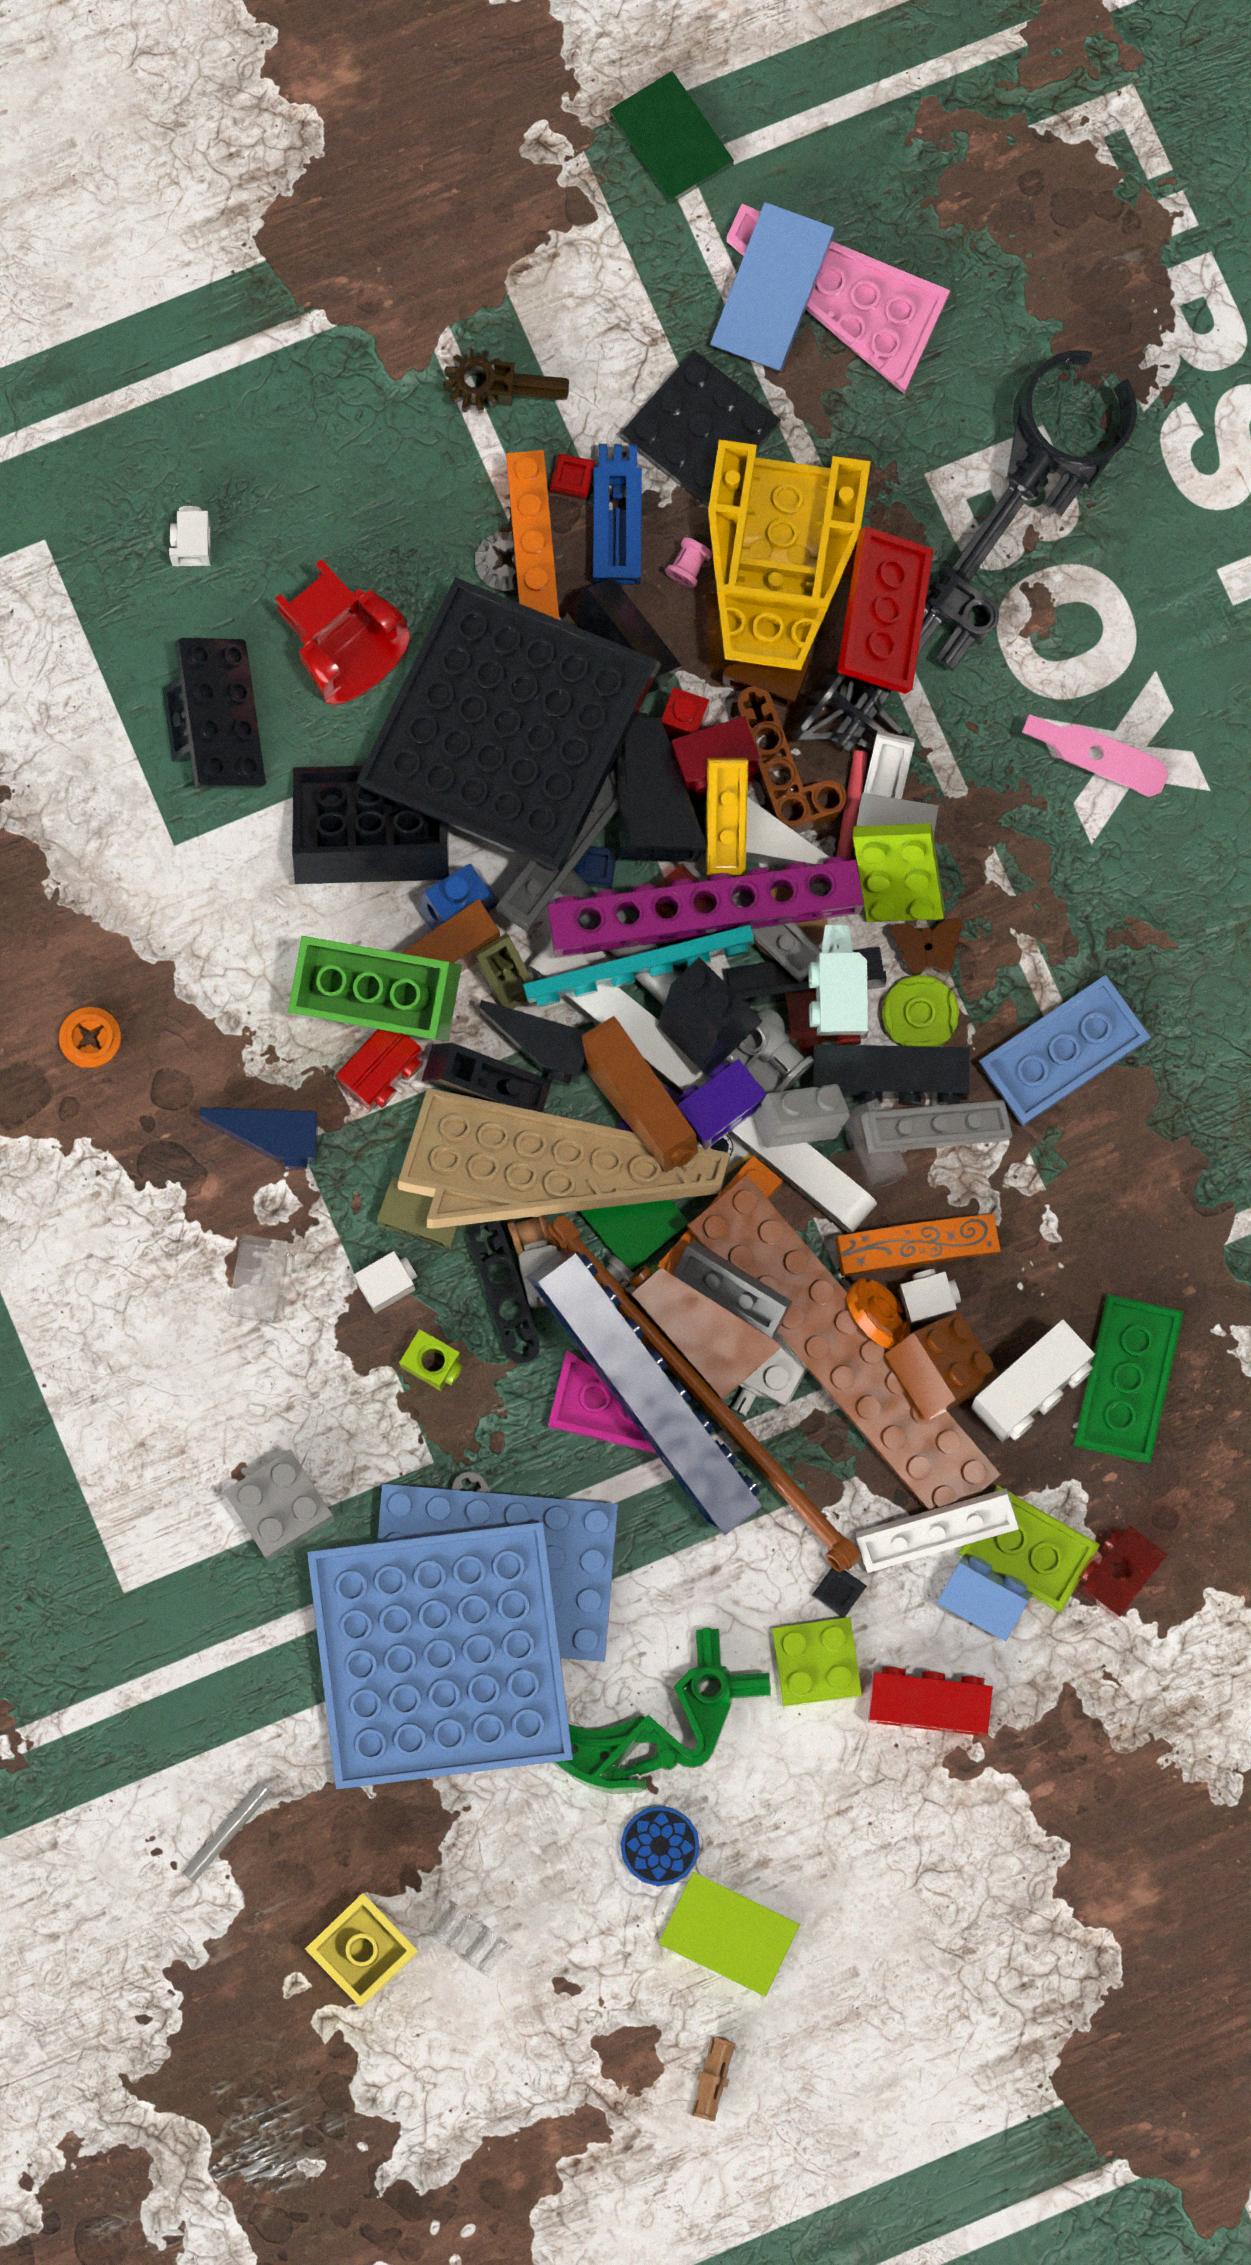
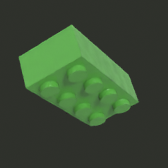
M301 935L288 1012L448 1042L462 965Z

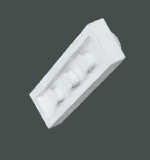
M1006 1488L856 1532V1540L867 1573L1018 1530L1019 1526Z

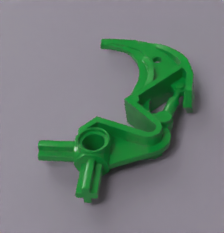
M703 1628L702 1630H696L698 1667L690 1669L674 1686L698 1741L695 1749H686L651 1716L647 1715L646 1717L639 1716L628 1722L606 1729L589 1730L569 1724L571 1744L576 1745L578 1751L573 1754V1760L555 1763L573 1779L589 1788L609 1794L640 1793L647 1789L646 1779L626 1780V1777L635 1774L640 1776L661 1768L672 1770L678 1764L683 1767L697 1768L707 1763L716 1748L732 1705V1699L771 1696L770 1673L731 1675L730 1669H727L726 1666H721L719 1629ZM711 1679L719 1681L721 1683V1690L717 1695L705 1697L701 1694L700 1691L703 1683ZM650 1743L657 1745V1757L636 1763L634 1767L625 1770L618 1768L639 1744ZM603 1752H608L610 1755L606 1760L601 1759Z

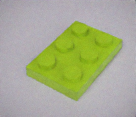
M932 823L854 826L853 841L867 922L944 919L945 908Z

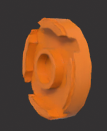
M860 1278L846 1290V1301L852 1316L866 1335L878 1345L892 1349L910 1335V1322L908 1320L903 1322L900 1316L903 1312L900 1302L881 1283L872 1279L867 1283L866 1278Z

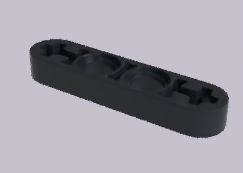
M497 1221L475 1223L469 1233L470 1244L505 1353L514 1364L519 1366L529 1365L538 1358L540 1344L504 1230ZM488 1227L490 1233L497 1232L498 1236L493 1238L495 1252L497 1253L503 1249L505 1255H495L483 1262L481 1256H489L485 1243L477 1242L476 1238L481 1236L482 1228ZM501 1263L509 1268L510 1277L505 1283L495 1284L489 1280L487 1273L492 1265ZM507 1300L517 1301L522 1307L520 1317L514 1321L503 1319L499 1313L500 1306ZM524 1323H528V1329H521L524 1341L534 1344L533 1347L528 1349L529 1355L527 1357H522L520 1352H512L511 1348L517 1346L514 1331L506 1335L504 1329H516Z

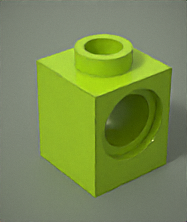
M420 1329L399 1362L403 1370L442 1391L446 1383L452 1386L463 1368V1365L458 1363L461 1359L460 1352ZM430 1353H438L444 1357L445 1363L440 1370L431 1372L423 1367L424 1358Z

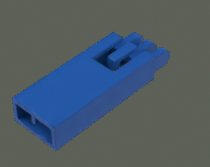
M599 443V467H594L593 584L614 577L619 585H641L642 467H637V444H629V458H622V444H614V458H607V444ZM609 485H613V501H623V485H626V510H620V508L609 510Z

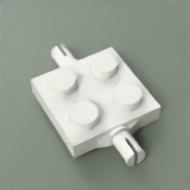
M777 1333L772 1339L777 1341L781 1348L739 1385L742 1391L731 1409L736 1413L739 1412L744 1417H746L756 1397L770 1399L787 1408L807 1372L806 1367Z

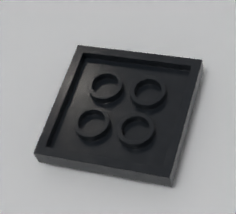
M693 350L622 430L621 438L628 444H637V451L708 508L719 440L757 445V452L781 425V419L697 351Z

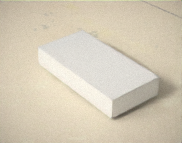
M883 731L877 732L864 793L902 799L916 739Z

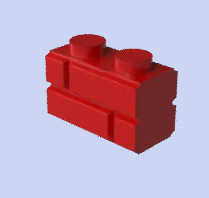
M377 1029L335 1074L336 1080L368 1110L372 1111L376 1105L383 1108L395 1096L397 1090L393 1087L403 1076L409 1080L422 1066L423 1062L420 1060L423 1056L422 1048L407 1034Z

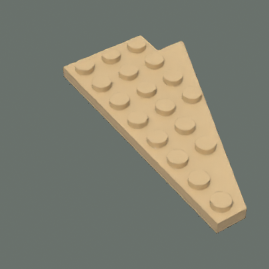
M427 1088L398 1179V1190L434 1197L427 1217V1228L434 1229L720 1194L730 1162V1153L713 1149L705 1150L703 1147L698 1146L699 1153L694 1155L689 1163L681 1167L676 1166L666 1173L634 1132Z

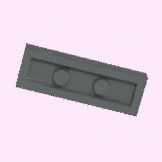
M692 1240L687 1245L673 1273V1276L771 1338L778 1332L793 1302L695 1240Z

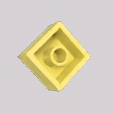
M364 1893L305 1948L362 2009L420 1954Z

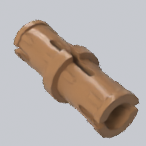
M711 2037L703 2072L699 2071L697 2079L700 2080L690 2115L715 2122L723 2088L728 2087L729 2079H726L736 2043Z

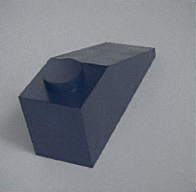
M200 1107L199 1115L203 1123L277 1163H284V1168L306 1170L308 1164H317L319 1118L316 1111Z

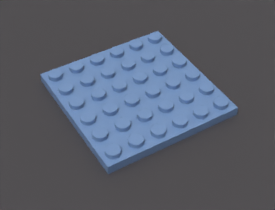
M544 1522L307 1552L336 1789L573 1760Z

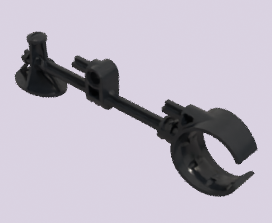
M1074 350L1057 354L1034 370L1021 385L1013 407V426L1015 431L1007 476L1005 477L1008 485L1007 489L953 566L949 569L941 568L938 573L940 576L939 581L931 582L929 585L931 592L926 597L918 654L941 622H945L954 629L935 656L944 667L947 666L953 671L973 642L982 644L989 632L996 627L999 621V611L996 604L990 598L970 584V580L1024 503L1028 500H1036L1039 497L1038 488L1046 487L1048 484V474H1055L1057 472L1062 477L1043 505L1051 513L1062 517L1081 489L1085 491L1091 489L1115 453L1130 438L1136 423L1137 403L1134 390L1128 378L1113 388L1120 406V424L1116 436L1104 450L1093 456L1076 457L1059 451L1043 437L1035 423L1032 413V395L1037 382L1047 372L1056 367L1066 364L1085 366L1091 359L1092 352ZM971 608L979 609L984 614L985 622L983 627L974 626L970 622L969 611ZM839 661L829 669V675L823 676L817 684V690L812 691L806 701L807 706H804L798 714V723L794 725L791 738L795 741L830 739L837 747L843 748L847 752H850L855 744L873 751L874 745L861 739L860 736L864 731L875 738L878 731L887 732L873 722L872 719L877 713L900 736L909 738V734L882 709L883 703L893 690L861 680L863 693L855 705L850 703L855 681L854 677L850 676L845 697L836 690L846 676L837 672ZM824 705L836 711L806 731ZM842 715L845 717L836 732L813 733L837 716Z

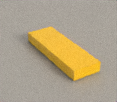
M708 758L705 867L707 875L720 873L746 875L747 758Z

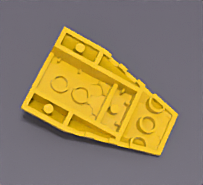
M719 440L708 516L724 658L726 660L802 670L858 540L871 461L833 456L831 468L757 458V445Z

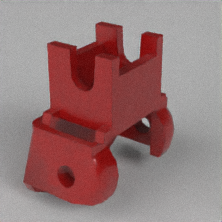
M320 559L316 563V568L320 572L317 573L318 579L290 603L281 593L275 598V601L279 605L277 610L280 616L301 637L304 645L299 650L301 664L306 668L324 702L335 706L348 703L378 685L398 665L405 655L411 639L407 619L395 606L375 594L372 589L366 594L360 589L352 593L327 564Z

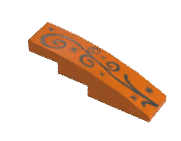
M994 1214L907 1224L835 1237L841 1276L912 1269L917 1265L953 1262L959 1258L995 1255L1001 1252Z

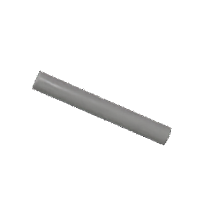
M260 1782L182 1873L195 1883L269 1797L272 1791Z

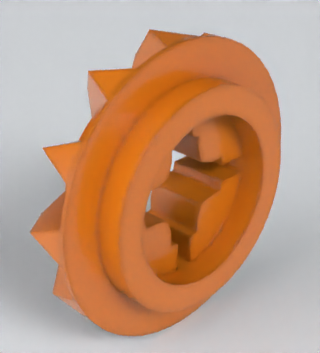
M96 1007L78 1009L64 1020L60 1028L59 1044L61 1050L69 1061L80 1068L98 1069L101 1065L111 1062L120 1049L121 1031L114 1017L103 1009ZM80 1027L88 1030L90 1033L100 1030V1034L97 1036L101 1047L100 1050L91 1044L81 1047L84 1038L79 1029Z

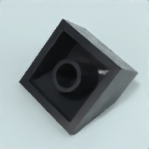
M698 957L671 984L657 1027L708 1076L763 1021L737 993Z

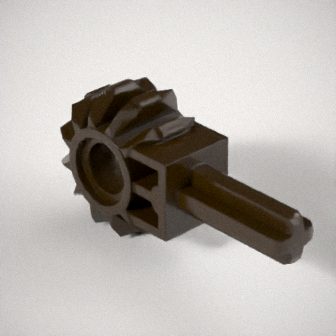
M469 348L466 360L456 354L453 357L455 366H446L444 370L445 375L449 379L443 382V388L445 391L452 392L449 396V401L451 404L462 401V411L465 413L470 410L471 405H476L477 413H483L485 402L493 408L497 405L512 406V396L567 400L569 394V379L515 373V362H504L499 358L488 362L489 351L486 349L481 352L480 357H474L473 349ZM472 375H479L484 378L485 383L480 387H471L465 381Z

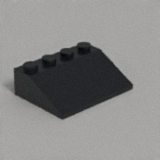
M364 765L293 767L292 857L295 884L443 880L449 876L448 824L360 788L356 781Z

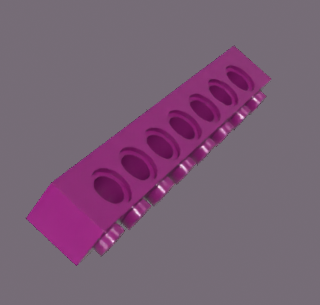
M837 856L823 860L822 865L808 866L807 862H796L786 865L785 870L770 872L769 868L763 867L747 871L746 876L731 878L730 873H720L709 876L708 881L693 883L692 879H679L670 882V887L655 889L652 884H644L633 887L631 889L632 892L616 894L615 890H603L594 893L593 898L578 900L577 896L574 895L559 897L554 900V904H548L547 913L554 958L705 937L748 925L753 930L789 923L861 914L864 904L856 860L846 861V857ZM815 881H822L828 885L830 892L824 896H817L810 891L809 885ZM775 887H785L790 891L792 897L787 901L780 902L772 897L771 890ZM745 892L752 897L754 902L748 907H739L734 903L732 897L736 893ZM699 898H708L714 903L715 909L709 913H702L695 908L694 902ZM668 903L675 907L677 913L672 918L666 919L660 917L655 909L660 904ZM623 909H631L637 913L639 918L632 924H624L618 919L617 914ZM590 914L599 919L600 925L595 929L587 930L581 927L578 921L582 916Z

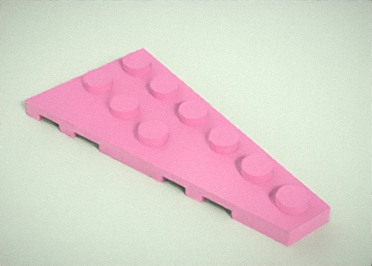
M741 204L727 235L726 242L744 256L761 211ZM832 241L806 310L905 395L948 300L950 290Z

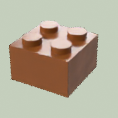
M959 1311L913 1332L884 1354L926 1421L972 1399L1000 1376L991 1358L985 1353L973 1334L970 1325Z

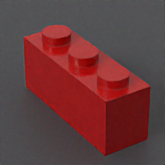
M882 1667V1673L874 1672L868 1723L987 1736L993 1686L984 1685V1678L961 1676V1682L946 1681L944 1673L922 1671L920 1678L905 1676L906 1669L896 1667Z

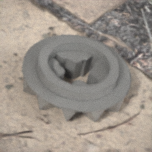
M513 530L510 532L496 531L488 538H484L476 551V571L481 580L493 589L500 591L515 590L518 588L516 570L506 564L496 569V565L499 562L496 551L504 555L514 551ZM514 551V555L512 556V562H513V564L515 565V568H516L515 551Z

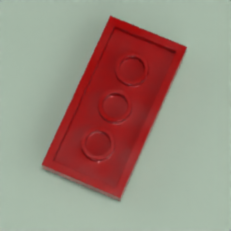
M867 526L859 531L837 669L838 673L903 694H907L913 689L933 548Z

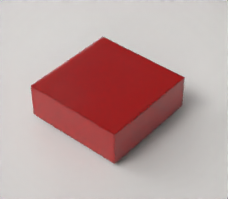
M558 453L550 492L587 500L596 465L595 461Z

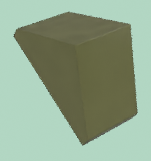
M507 933L474 952L475 965L501 1006L514 1009L528 1001L523 984L533 981Z

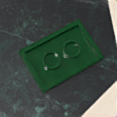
M673 71L609 109L610 116L671 204L734 165V159Z

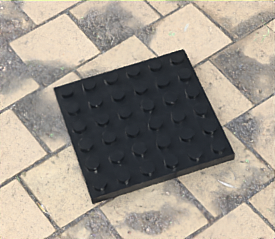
M455 577L358 776L356 784L360 788L562 872L661 664L657 659Z

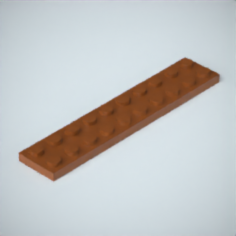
M745 1175L686 1226L701 1245L793 1301L777 1332L778 1336L927 1511L975 1498L1001 1475L948 1411L927 1421L925 1420L884 1355L891 1349L878 1345L860 1328L849 1310L846 1301L847 1292L748 1175Z

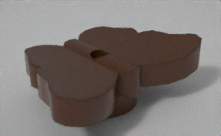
M950 918L941 922L933 930L926 927L922 931L904 923L895 924L891 927L890 934L896 941L898 951L903 954L902 960L911 974L919 975L926 968L931 969L934 967L940 972H947L952 968L957 953L956 947L963 923L961 919ZM929 945L932 949L926 950L925 946Z

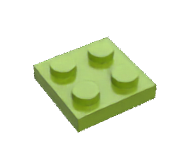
M851 1617L772 1628L783 1708L862 1696Z

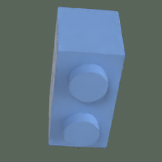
M963 1555L937 1603L1006 1642L1032 1593L1026 1590L1027 1585L1020 1579L1011 1575H1006L1004 1578L991 1571L993 1566L986 1560L972 1555L971 1558Z

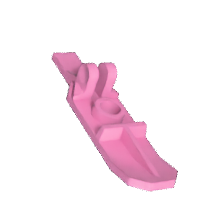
M1029 714L1022 733L1054 747L1057 750L1056 755L1064 761L1131 788L1146 797L1161 793L1168 777L1164 762L1081 725L1059 727ZM1095 747L1100 750L1101 758L1099 760L1091 758L1089 754L1090 748Z

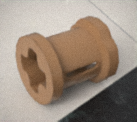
M546 1215L533 1217L515 1223L513 1220L507 1222L517 1255L524 1251L525 1245L533 1242L547 1241L548 1244H552L544 1232L546 1226L549 1225Z

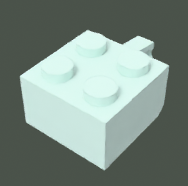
M825 925L821 953L817 955L816 962H811L808 968L809 988H816V1001H811V1004H809L810 1027H817V1036L864 1035L868 1032L867 960L859 952H853L849 925Z

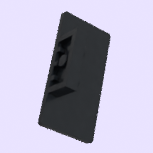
M179 638L176 640L175 645L180 677L162 688L172 762H186L191 759L194 783L198 788H261L265 786L266 780L246 641L244 639Z

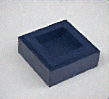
M591 846L576 865L575 872L590 887L612 889L617 849Z

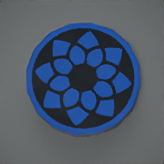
M664 1806L647 1808L633 1816L624 1828L620 1843L622 1859L629 1872L642 1883L657 1887L672 1885L687 1877L696 1865L700 1850L698 1833L690 1819L678 1810Z

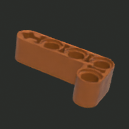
M755 686L744 689L738 698L737 715L738 718L746 717L760 757L759 779L772 815L798 834L838 820L843 815L846 804V791L843 786L836 781L826 780L803 787L769 692ZM752 701L755 702L756 706H761L760 719L762 722L757 725L754 710L752 708L748 709V704ZM768 735L776 739L778 744L771 750H765L760 748L756 741L760 737ZM775 771H783L788 774L790 780L784 785H775L771 782L769 776ZM824 794H831L838 799L839 804L832 809H826L819 804L818 799ZM788 806H795L801 810L803 815L796 821H790L785 819L781 812Z

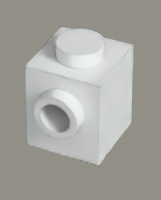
M935 1269L925 1270L912 1276L914 1281L900 1285L899 1294L907 1320L910 1322V1328L954 1314L957 1310L955 1304L961 1302L955 1280L948 1281L946 1272L936 1274Z

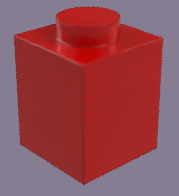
M673 687L661 719L667 736L676 739L702 730L709 713L710 699Z

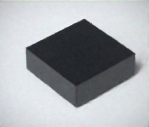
M831 1568L812 1594V1597L840 1617L845 1618L867 1585L846 1570L838 1572Z

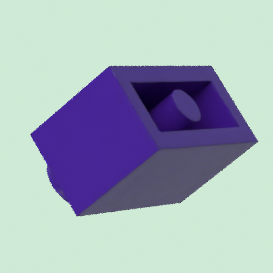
M739 1059L731 1065L727 1061L720 1064L709 1074L710 1081L700 1088L697 1085H693L678 1098L680 1103L677 1107L696 1133V1139L705 1150L753 1115L758 1107L762 1105V1101L767 1095Z

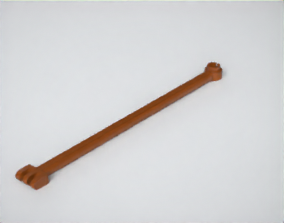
M563 1215L558 1216L547 1225L544 1231L545 1235L554 1246H557L559 1251L563 1248L574 1253L578 1251L581 1255L585 1254L598 1271L593 1276L598 1284L608 1285L620 1300L621 1305L617 1307L618 1311L622 1315L625 1314L627 1318L631 1317L645 1335L643 1337L645 1342L659 1353L668 1368L828 1548L825 1558L830 1566L838 1572L844 1569H851L861 1559V1554L857 1547L835 1529L579 1239L578 1235L581 1232Z

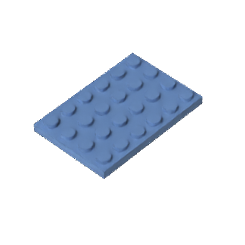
M382 1484L377 1543L544 1522L561 1658L605 1662L618 1504Z

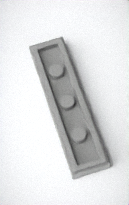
M1004 1100L865 1112L861 1116L869 1153L1007 1141L1013 1137Z

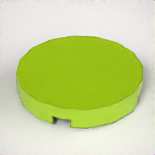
M925 975L906 977L899 981L885 997L882 1010L885 1032L898 1046L941 1047L950 1040L957 1028L959 1007L953 992L942 981Z

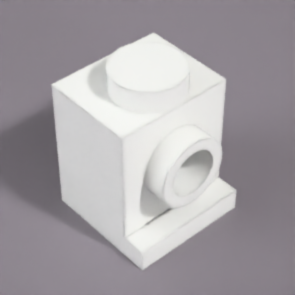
M183 506L177 511V523L170 524L171 547L177 546V548H169L172 566H210L211 522L208 511H202L197 506Z

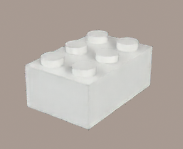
M1061 1320L976 1396L971 1409L1002 1443L1010 1436L1016 1441L1032 1427L1031 1424L1035 1421L1032 1417L1034 1414L1040 1411L1045 1415L1060 1402V1398L1064 1395L1061 1391L1063 1388L1069 1385L1074 1389L1089 1376V1372L1093 1369L1090 1363L1095 1353L1064 1320Z

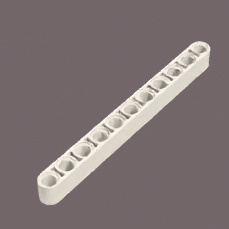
M552 939L528 965L529 969L540 980L592 966L580 955L554 958ZM612 982L597 985L598 992L590 995L575 997L574 992L560 995L596 1026L615 1016L654 1074L681 1094L693 1085H697L700 1088L711 1080L709 1075L706 1076L657 1027L658 1019L619 987H613ZM754 1114L728 1133V1135L826 1216L851 1234L877 1205V1202L869 1193L807 1142L770 1148L764 1146L754 1121Z

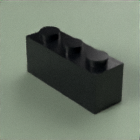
M614 577L587 587L566 609V612L579 628L657 659L660 662L661 666L647 694L661 689L682 667Z

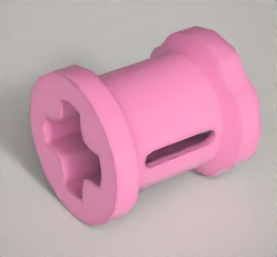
M684 537L681 542L682 549L673 565L666 567L665 573L678 584L694 588L697 584L696 576L704 562L710 560L712 552L696 540Z

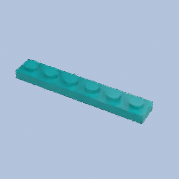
M748 925L523 984L528 1002H537L538 1007H543L560 1002L559 995L574 992L575 997H582L598 992L597 985L612 982L613 987H620L636 982L635 976L650 972L651 977L663 976L673 972L672 966L687 962L689 967L698 957L707 964L711 962L710 956L724 952L726 958L743 955L749 952L748 946L754 945L755 942L751 926Z

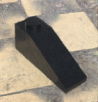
M481 1000L479 1005L480 1015L541 1073L548 1075L547 1080L562 1086H569L570 1082L580 1084L586 1065L582 1035L587 1031Z
M453 1042L432 1044L421 1080L454 1094L542 1113L551 1086V1082L544 1077Z

